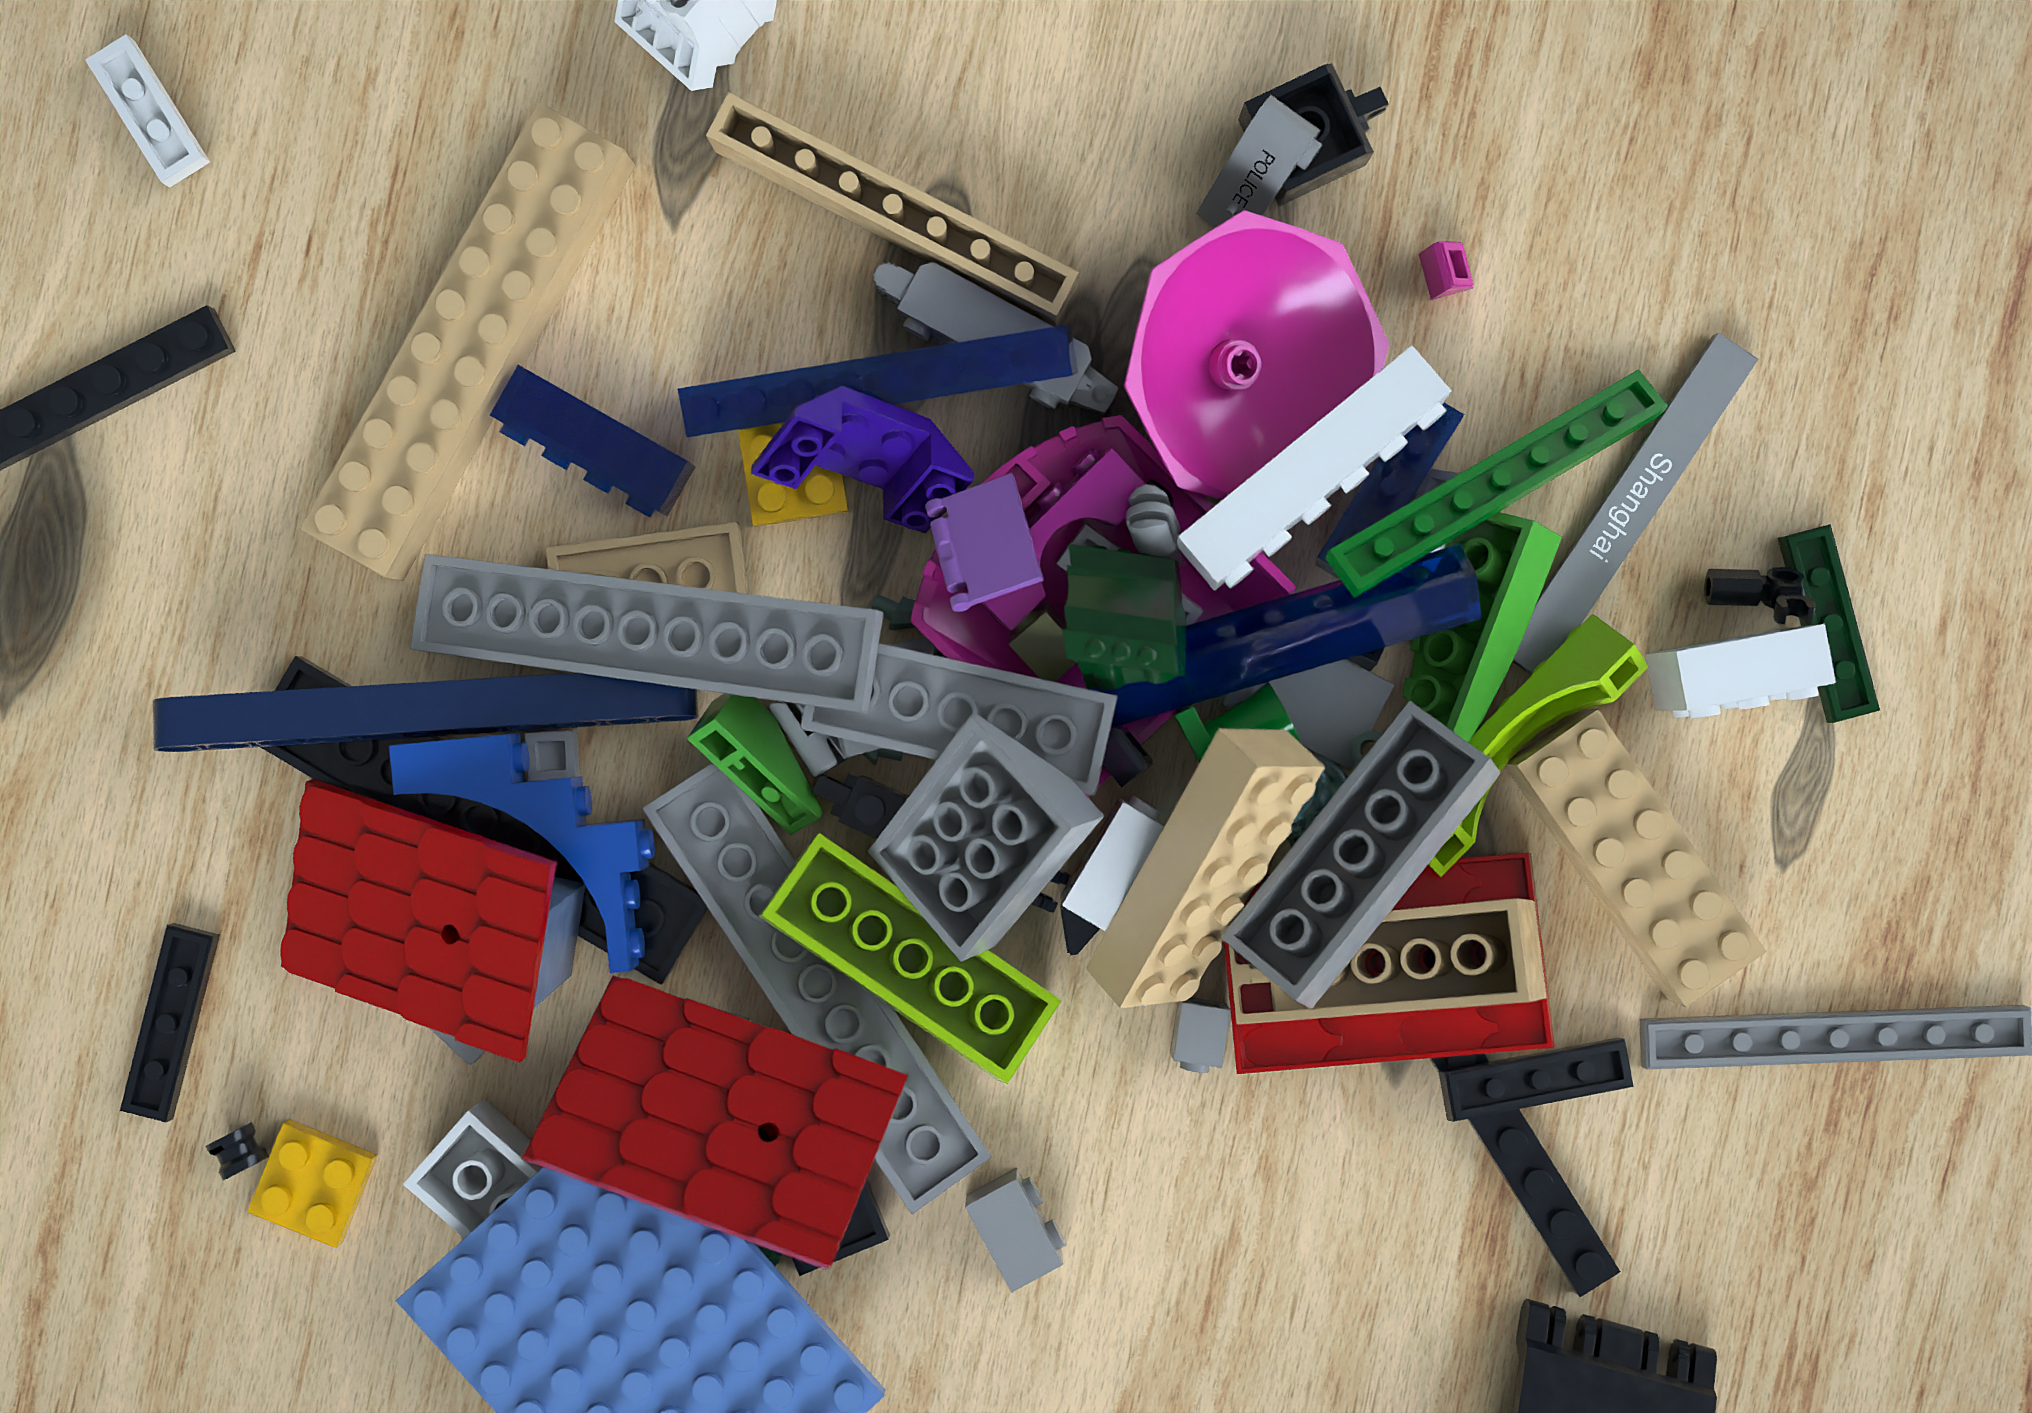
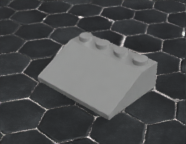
M978 714L969 717L868 850V853L962 962L998 944L1104 815L1071 778Z

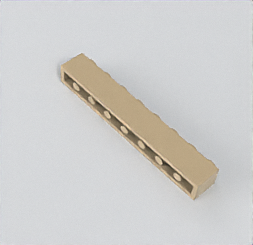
M730 92L726 95L706 134L714 151L725 158L930 263L935 262L1054 327L1057 326L1078 285L1079 271Z

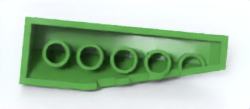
M1498 512L1445 544L1444 551L1440 555L1434 570H1426L1418 593L1417 606L1421 607L1418 632L1412 631L1410 650L1415 653L1411 678H1405L1402 697L1407 699V703L1411 701L1468 743L1470 742L1484 719L1515 657L1531 620L1562 536L1533 520Z

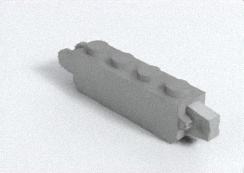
M883 262L882 265H878L877 269H874L875 274H873V277L875 279L873 281L876 283V289L879 290L878 293L882 294L883 298L887 297L888 301L898 305L899 317L905 321L902 327L909 333L925 341H928L930 335L947 344L945 351L953 357L967 364H970L973 358L990 367L987 374L1010 387L1014 385L1015 381L1032 390L1029 396L1033 400L1049 409L1055 410L1057 405L1068 409L1070 404L1104 416L1111 406L1118 387L1091 367L1092 358L1086 344L935 262L921 265L916 274L900 266L895 267V264H890V262L887 264Z

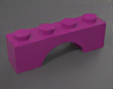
M1094 448L1088 450L1072 466L1076 474L1063 487L1057 482L1038 499L1037 504L1041 509L1027 523L1039 566L1047 541L1063 525L1077 519L1089 518L1105 525L1118 526L1126 518V512L1131 507L1129 503L1130 496L1136 488L1146 484L1113 448H1103L1099 452ZM1040 581L981 602L980 604L1003 628L1011 631L1046 597V593Z

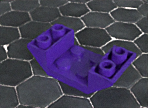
M844 386L796 407L751 466V474L793 489H797L815 465L883 489V519L925 534L931 528L930 523L941 517H929L925 504L932 499H942L964 491L974 481V471L930 418Z

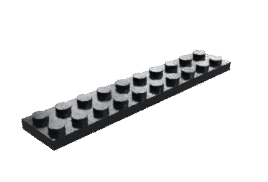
M295 656L275 691L348 687L351 685L306 658ZM437 736L260 747L313 779L555 861L554 877L584 883L567 859L549 841L525 823L501 810L477 801L450 795L431 793L394 795L389 746L443 740ZM649 862L648 868L630 872L631 880L636 879L640 889L639 909H634L636 929H642L645 940L644 957L639 958V965L634 969L662 985L666 982L708 911V907L696 889ZM585 886L578 936L608 953L605 923L594 898Z

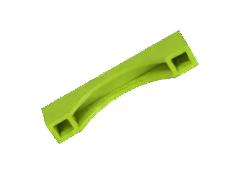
M1592 614L1582 625L1577 626L1569 633L1566 641L1547 660L1536 666L1531 677L1513 695L1508 696L1500 703L1497 711L1475 732L1469 744L1488 756L1499 772H1501L1517 751L1539 732L1567 716L1590 707L1614 702L1649 666L1633 642ZM1493 784L1428 863V866L1440 877L1475 843L1478 821L1486 797Z

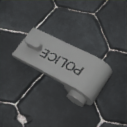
M1270 95L1245 130L1196 214L1214 227L1219 226L1243 210L1263 216L1295 167L1298 165L1305 170L1323 144L1316 140L1320 129Z

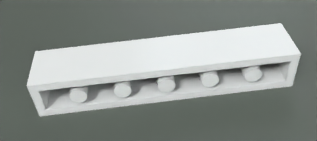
M1413 345L1410 346L1180 534L1177 539V547L1214 591L1223 583H1226L1229 588L1234 587L1253 570L1249 564L1251 560L1262 551L1270 557L1292 538L1287 531L1303 519L1309 525L1320 517L1331 506L1326 499L1334 492L1342 488L1347 494L1369 475L1365 467L1378 456L1386 462L1408 443L1403 436L1417 424L1424 431L1447 411L1442 404L1452 390Z

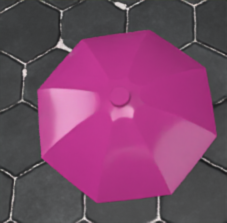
M1243 210L1151 269L1124 387L1176 487L1223 500L1384 369L1389 342L1342 243L1293 225Z

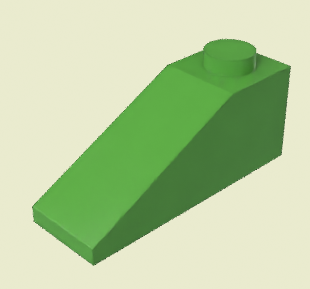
M724 693L712 701L687 739L790 835L818 820L823 810L814 793H812V789L774 715L754 697Z

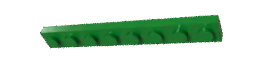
M1638 369L1328 551L1325 559L1355 598L1658 418L1664 413L1668 405Z

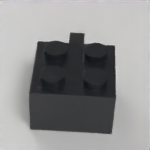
M1331 63L1324 64L1244 102L1238 121L1243 132H1245L1261 106L1272 95L1320 129L1316 140L1323 144L1305 170L1297 165L1275 196L1278 206H1281L1366 166L1374 153L1365 134L1370 129L1367 121L1384 113L1389 103L1381 86L1357 97L1354 96L1351 89L1345 91Z

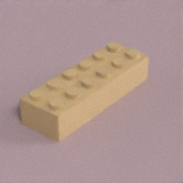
M1585 709L1575 713L1513 756L1505 767L1666 999L1686 1008L1767 952L1598 709Z
M1218 729L1086 967L1088 972L1119 1008L1187 1001L1198 990L1199 980L1209 963L1221 951L1223 939L1220 937L1243 910L1244 904L1255 885L1267 873L1268 863L1278 846L1290 834L1292 822L1302 805L1313 795L1316 787L1315 783L1325 768L1287 730Z

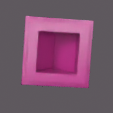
M1438 241L1419 253L1431 300L1473 289L1474 284L1463 243Z

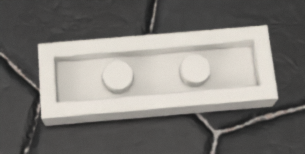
M125 34L85 59L161 183L172 187L210 163L132 38Z

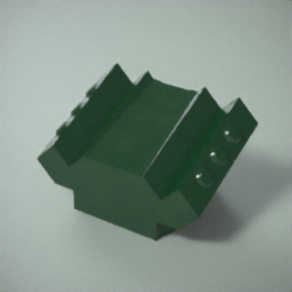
M1068 544L1071 566L1067 565L1068 601L1064 605L1067 630L1063 629L1066 659L1077 661L1086 689L1114 690L1128 683L1142 681L1164 683L1174 677L1186 675V616L1182 604V586L1178 561L1146 554H1135L1126 549L1114 551L1098 545L1086 547Z

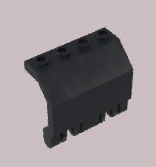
M1531 1299L1524 1300L1520 1310L1516 1336L1519 1365L1512 1413H1716L1717 1396L1714 1384L1717 1354L1715 1349L1694 1343L1688 1345L1686 1341L1675 1339L1669 1348L1666 1375L1658 1374L1660 1348L1658 1334L1649 1331L1643 1332L1641 1329L1601 1318L1595 1320L1593 1316L1582 1314L1576 1325L1573 1350L1563 1348L1567 1317L1565 1309L1556 1306L1549 1307L1548 1304Z

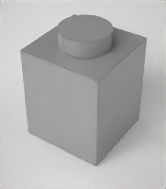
M1192 997L1187 1001H1178L1170 1053L1173 1061H1180L1181 1069L1208 1073L1209 1066L1222 1068L1231 1012L1226 1003Z

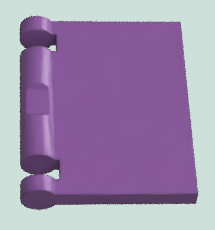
M1012 473L942 499H932L925 504L929 517H939L946 513V511L948 513L947 518H937L930 523L947 591L957 592L963 590L966 586L968 588V593L956 594L950 598L953 611H965L972 605L1043 581L1016 481Z

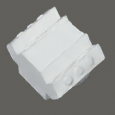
M618 0L614 22L685 86L694 91L713 87L717 66L735 63V58L741 50L740 48L755 31L762 27L765 22L773 21L777 0Z

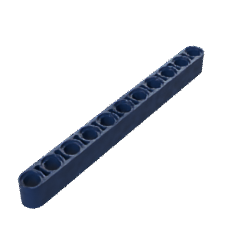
M582 673L165 697L153 700V744L155 751L190 752L676 722L697 719L698 700L697 689Z

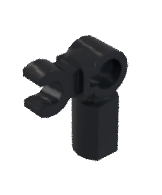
M1774 567L1769 569L1766 575H1761L1759 570L1708 569L1706 573L1704 597L1708 605L1758 606L1760 601H1762L1764 605L1773 608V619L1778 624H1785L1786 617L1791 615L1801 618L1805 625H1812L1816 603L1811 598L1806 597V592L1803 589L1804 575L1795 569Z

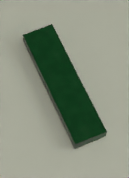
M1831 524L1779 537L1778 542L1785 567L1795 569L1804 575L1803 589L1806 592V597L1811 598L1816 603L1812 625L1825 624L1836 682L1817 687L1826 722L1835 723L1880 711ZM1799 618L1801 626H1809L1805 625L1803 620Z

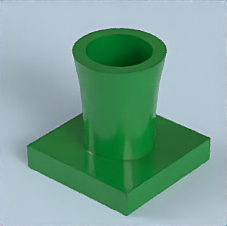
M1266 682L1240 703L1203 724L1196 710L1190 704L1173 714L1199 764L1218 729L1287 730L1300 742L1285 708L1269 682Z

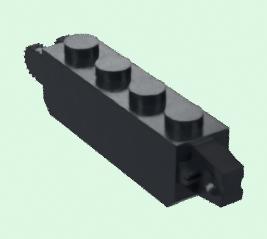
M848 773L844 783L825 774H820L812 790V793L834 803L830 813L839 817L838 822L876 839L909 798V795L863 775L857 777ZM1059 870L1050 881L1056 884L1067 885L1071 875L1063 870ZM1040 892L1031 904L1054 913L1058 902L1054 901L1053 897Z

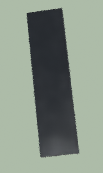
M177 923L166 926L120 1111L162 1122L174 1119L220 934Z
M1623 1038L1602 1040L1438 1072L1446 1118L1452 1122L1634 1087L1626 1043Z

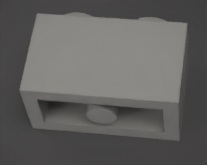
M1017 1167L968 1193L965 1202L967 1212L1011 1293L1062 1266L1063 1256L1061 1248L1066 1246V1241L1055 1220L1052 1219L1046 1222L1038 1208L1043 1203V1199L1033 1179L1028 1177L1023 1180Z

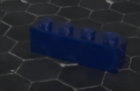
M517 365L489 415L504 423L499 431L503 435L523 446H526L529 439L545 447L541 454L542 457L565 470L568 469L571 462L587 471L583 478L584 481L607 494L610 493L613 486L629 495L625 504L650 518L655 510L666 516L669 515L696 467L686 459L520 365Z
M1443 403L1442 406L1447 411L1424 431L1417 424L1403 436L1408 443L1386 462L1379 457L1319 552L1315 562L1316 566L1340 580L1325 559L1328 551L1412 502L1458 429L1465 414Z

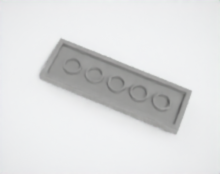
M879 643L869 713L805 705L800 729L937 760L969 717L978 714L1071 778L1083 793L1095 796L1117 696Z

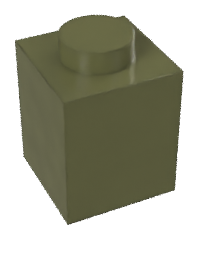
M1047 601L1038 609L1034 608L1010 632L1009 646L1040 679L1055 682L1077 663L1076 660L1066 659L1063 629L1067 630V625Z

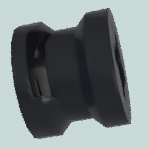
M252 1122L205 1146L210 1155H215L221 1164L219 1174L222 1180H226L269 1157L265 1147L258 1146L254 1138L256 1130Z

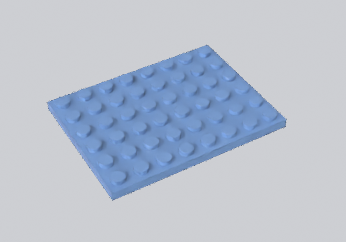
M545 1167L539 1170L396 1300L496 1413H867L885 1396L886 1389L754 1243Z

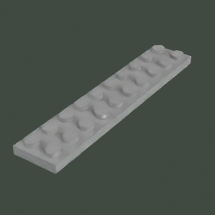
M425 554L410 649L869 713L883 612L872 609Z
M711 763L643 807V811L791 1034L830 1049L837 1048L908 1075L875 1160L910 1213L914 1214L992 1158L894 1009L758 917L796 863L759 806L715 764Z

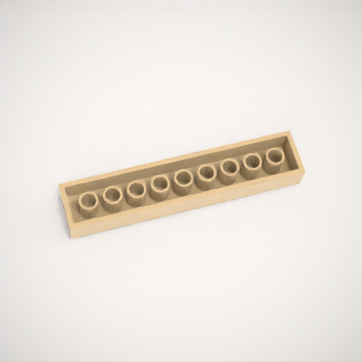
M538 101L299 530L385 578L404 581L636 166L623 148Z

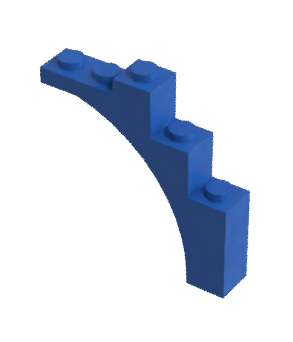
M520 734L389 746L394 795L431 793L477 801L509 814L528 825L549 841L575 869L596 902L605 923L610 973L629 972L639 965V958H643L645 954V940L642 929H636L634 909H639L640 889L638 881L636 879L631 880L630 872L648 868V859L654 858L655 855L654 835L652 829H645V819L587 824L586 815H591L592 796L589 786H583L582 776L524 782V772L529 770L530 759L526 743H521Z

